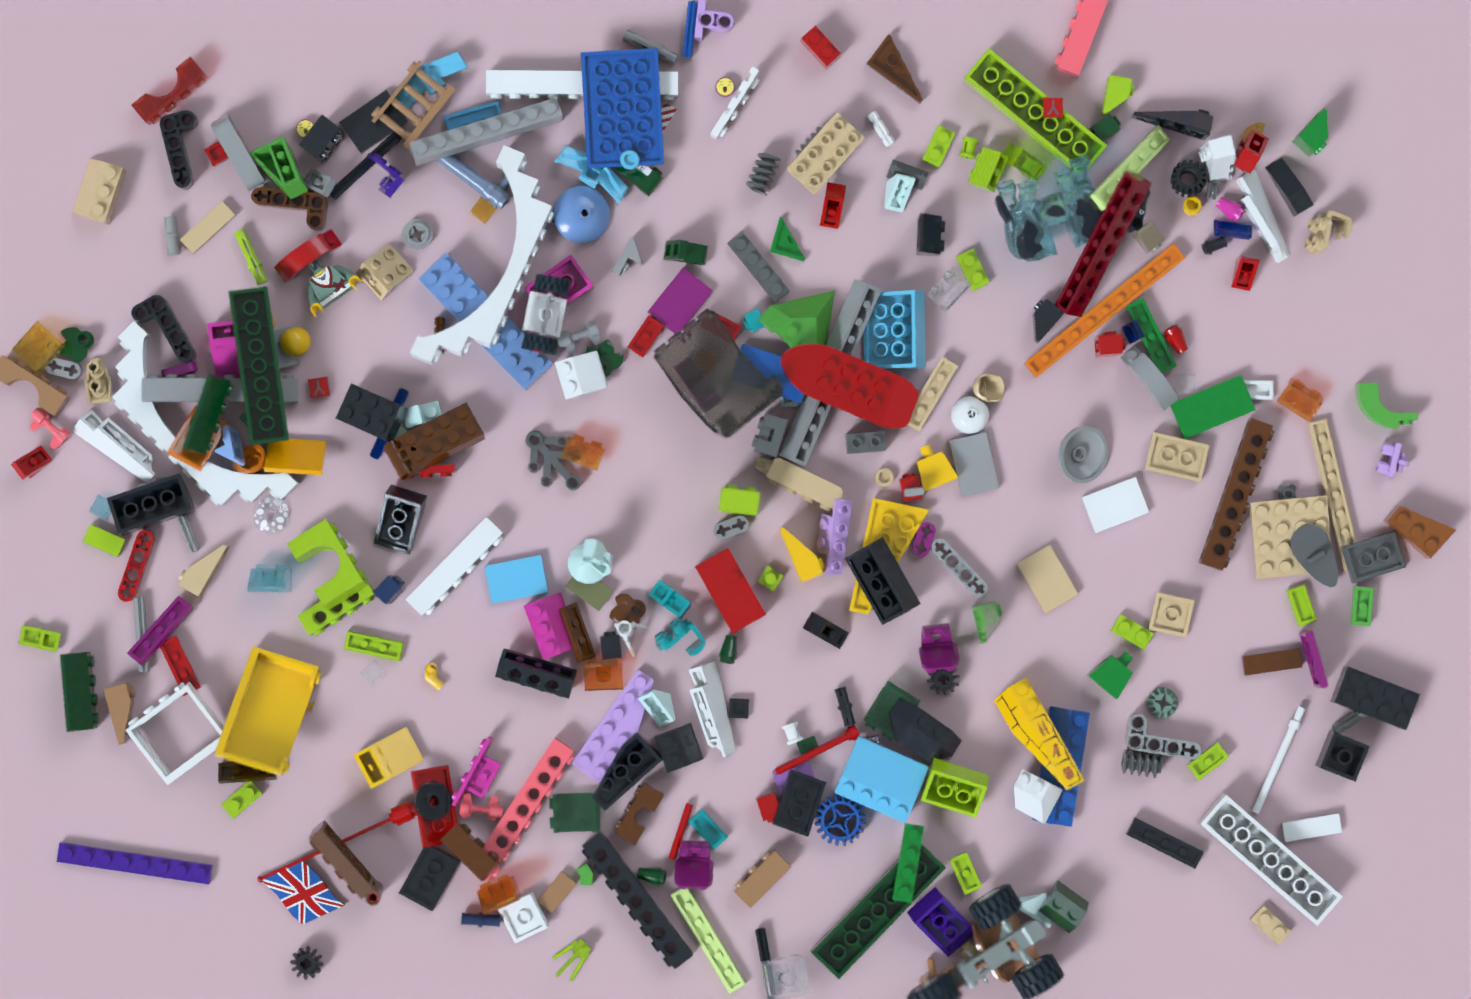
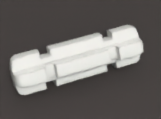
M877 112L870 113L867 118L870 123H873V127L879 137L883 138L885 146L892 145L895 140L892 135H889V131L883 121L879 120Z

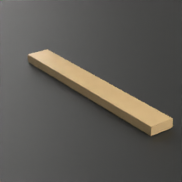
M1325 418L1308 422L1307 424L1324 495H1327L1328 511L1342 569L1345 572L1348 569L1341 547L1355 543L1357 540L1328 421Z

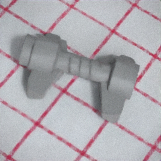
M589 321L584 330L572 334L570 331L564 330L561 332L560 337H556L559 340V347H566L568 354L575 353L574 341L588 336L595 346L601 342L600 333L594 321Z

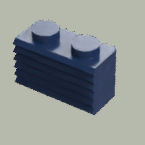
M388 575L373 593L384 604H392L394 598H397V595L402 593V590H405L403 586L405 582L397 575Z

